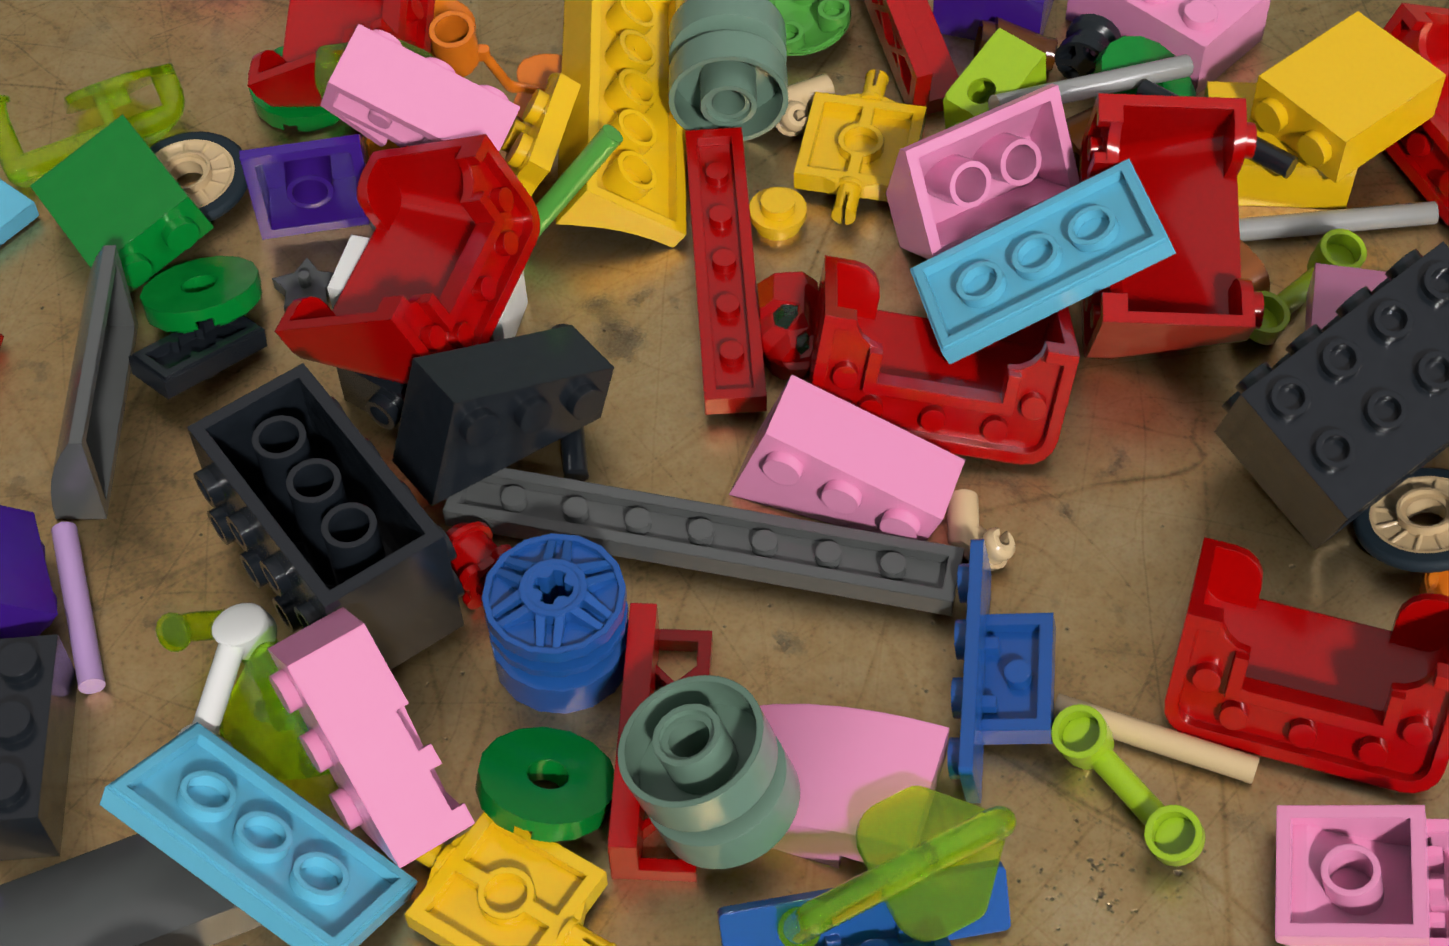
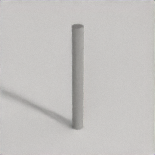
M1184 54L1051 83L1058 85L1062 104L1097 97L1098 93L1112 94L1135 89L1145 79L1158 84L1190 77L1194 66L1191 57ZM1051 83L991 95L988 100L989 110L994 109Z
M1435 201L1239 218L1240 239L1242 241L1321 235L1333 229H1346L1355 232L1434 225L1439 220V209Z

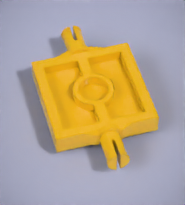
M876 69L869 70L866 73L861 94L836 95L815 92L794 170V189L837 195L831 217L839 224L842 223L844 210L845 225L852 224L855 221L860 198L888 202L886 191L899 149L922 140L927 107L898 103L884 97L889 77L882 70H879L876 85Z
M552 73L547 80L548 83L545 91L540 89L535 91L523 113L522 120L524 121L521 122L515 118L500 149L506 152L504 160L530 196H532L538 185L551 170L581 84L562 73Z
M483 812L471 829L453 840L451 844L446 845L442 843L415 859L430 868L431 871L426 887L404 915L408 927L439 946H617L614 942L606 940L583 926L586 914L608 885L606 871L556 842H543L531 839L532 831L522 830L514 826L512 833L498 826Z

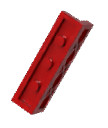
M864 0L904 103L927 107L926 115L944 111L943 99L945 94L959 76L928 0Z
M630 603L607 846L612 879L697 882V866L691 865L682 859L642 858L643 840L657 829L649 817L645 819L646 812L624 782L618 765L620 737L633 712L646 698L656 692V683L662 688L674 682L658 666L659 651L697 652V665L680 679L699 675H711L712 631L659 629L657 604Z

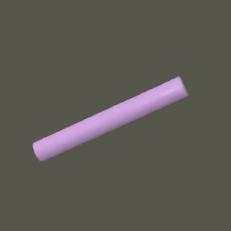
M60 522L52 527L51 534L78 690L84 694H94L103 690L106 683L79 534L75 523Z

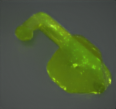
M169 63L127 72L64 97V108L67 114L78 113L96 107L103 125L24 153L8 114L7 104L10 102V97L0 95V164L9 182L17 187L31 188V184L116 120L112 110L131 103L129 94L152 83L162 105L127 117L126 119L148 145L160 141L176 125L183 115L185 106L183 88L173 64Z
M225 609L193 611L182 614L169 612L162 615L156 625V636L159 643L171 652H179L186 649L191 642L215 640L212 636L211 627L215 618ZM276 639L275 641L260 644L253 651L249 660L242 659L245 667L232 689L219 729L220 736L228 740L234 749L277 780L307 779L331 775L329 769L319 773L311 762L299 738L300 735L309 731L299 710L291 714L287 712L269 680V676L279 670L268 648L280 641Z
M922 786L908 787L876 803L860 818L855 835L857 849L868 870L807 901L802 906L786 911L778 922V935L781 942L785 946H814L817 944L821 934L884 901L898 927L905 934L919 941L932 942L940 940L975 922L987 911L1005 839L1016 828L1017 820L1015 814L1006 806L997 805L985 809Z

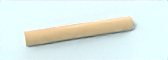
M1058 694L1054 706V720L1062 710L1069 706L1077 704L1088 705L1095 708L1103 716L1112 731L1114 740L1250 784L1253 782L1260 757L1073 697Z

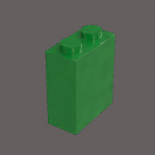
M123 114L30 185L90 268L104 245L117 246L130 293L146 283L154 274L215 228Z

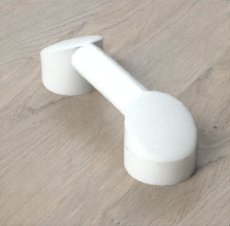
M240 603L230 606L215 618L211 630L212 636L218 642L217 649L193 722L182 728L178 735L198 722L233 747L228 740L218 733L242 659L253 660L265 655L268 652V648L274 645L277 637V625L274 618L255 603Z

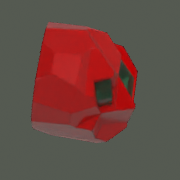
M803 271L774 273L757 284L764 364L772 375L782 380H789L791 375L800 379H806L810 375L819 288L818 282Z

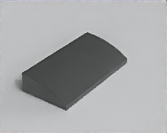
M104 245L91 267L87 282L51 479V500L56 519H107L131 374L128 356L134 353L139 325L116 245Z
M138 833L0 885V946H212L263 926Z

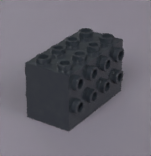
M1444 241L1424 256L1417 249L1410 251L1385 273L1387 279L1380 283L1373 291L1365 286L1348 298L1335 311L1338 316L1331 320L1323 329L1314 324L1300 334L1286 347L1285 350L1288 353L1272 368L1267 362H1264L1246 375L1235 386L1238 391L1222 405L1227 414L1214 432L1314 550L1449 447V247Z
M304 363L187 427L201 466V470L193 474L194 479L205 499L213 507V509L207 511L212 526L226 545L236 541L244 551L239 554V558L253 583L258 588L268 584L277 595L272 598L273 605L286 627L292 633L300 628L304 629L344 607L365 624L389 669L392 670L464 625L459 598L464 596L465 593L458 576L451 566V561L457 558V554L449 537L438 524L433 522L416 501L408 486L396 477L382 460L371 441L364 438L347 417L339 402L327 393Z

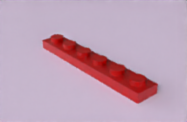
M742 127L686 130V155L705 415L767 411V392Z

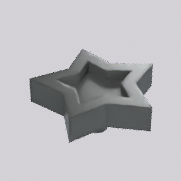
M306 258L294 273L272 278L274 288L285 296L284 311H286L293 300L301 297H317L328 305L329 293L327 287L334 272L318 271L312 262Z

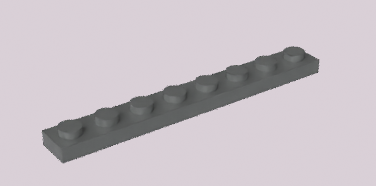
M504 468L448 497L443 508L446 526L453 527L459 523L480 521L486 523L493 534L524 540L550 533L579 535L603 546L613 556L952 616L958 587V565L963 562L964 548L510 468Z

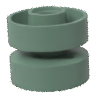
M687 0L675 12L669 26L670 67L668 102L671 114L685 130L742 127L743 141H747L767 133L781 121L782 116L787 110L789 100L786 65V27L781 13L770 1Z
M712 675L692 676L674 681L646 698L633 712L623 729L618 745V765L622 778L668 847L683 861L705 869H728L744 865L759 858L773 848L793 823L800 801V783L797 772L775 736L753 695L739 683Z

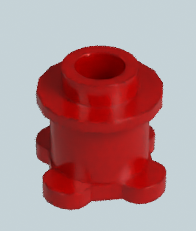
M480 521L459 523L446 532L457 554V558L451 561L452 569L466 591L462 601L472 610L483 605L482 594L486 575L501 554L512 548L509 544L497 547L492 541L493 532L486 523Z

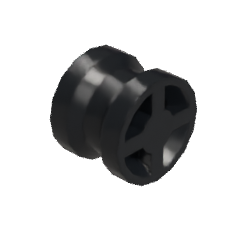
M1082 14L1074 18L1066 31V39L1062 41L1055 54V63L1058 70L1067 79L1091 74L1096 69L1095 60L1099 53L1111 42L1121 38L1119 29L1112 21L1096 14Z

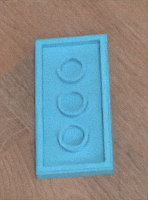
M1127 159L910 268L940 350L950 365L1176 254L1130 159Z
M198 722L107 785L99 804L290 946H359L411 898L418 882L411 875Z

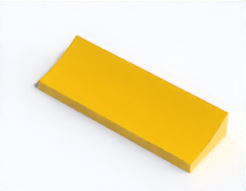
M564 0L561 73L581 84L559 145L557 179L605 124L616 128L622 135L623 141L556 217V224L621 231L645 237L672 248L686 236V130L674 119L668 102L670 67L669 26L673 15L685 0Z

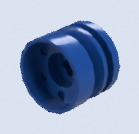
M550 533L523 540L501 554L486 575L482 603L499 681L516 701L539 712L568 714L594 707L613 694L623 681L629 610L626 600L627 591L619 564L603 546L579 535Z

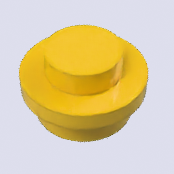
M787 187L763 189L755 194L749 203L751 223L762 237L773 241H783L795 236L807 217L805 199L797 191Z

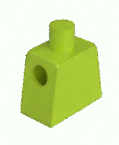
M999 28L946 92L943 99L945 129L989 111L988 100L991 95L1046 84V53Z

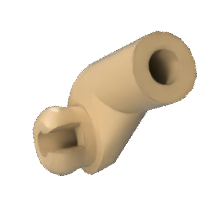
M820 74L788 85V107L781 121L775 126L781 134L791 137L802 133L807 125L809 108L812 106L815 92L835 94L834 85L827 74Z
M968 489L954 490L947 507L948 544L964 548L963 557L969 561L970 540L985 539L991 571L1004 568L1007 560L1015 552L1016 546L1012 535L1005 531L999 537L1000 528L993 527L986 530L979 525L978 495Z

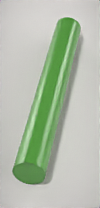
M605 124L536 204L540 217L539 237L621 144L623 137L616 128Z

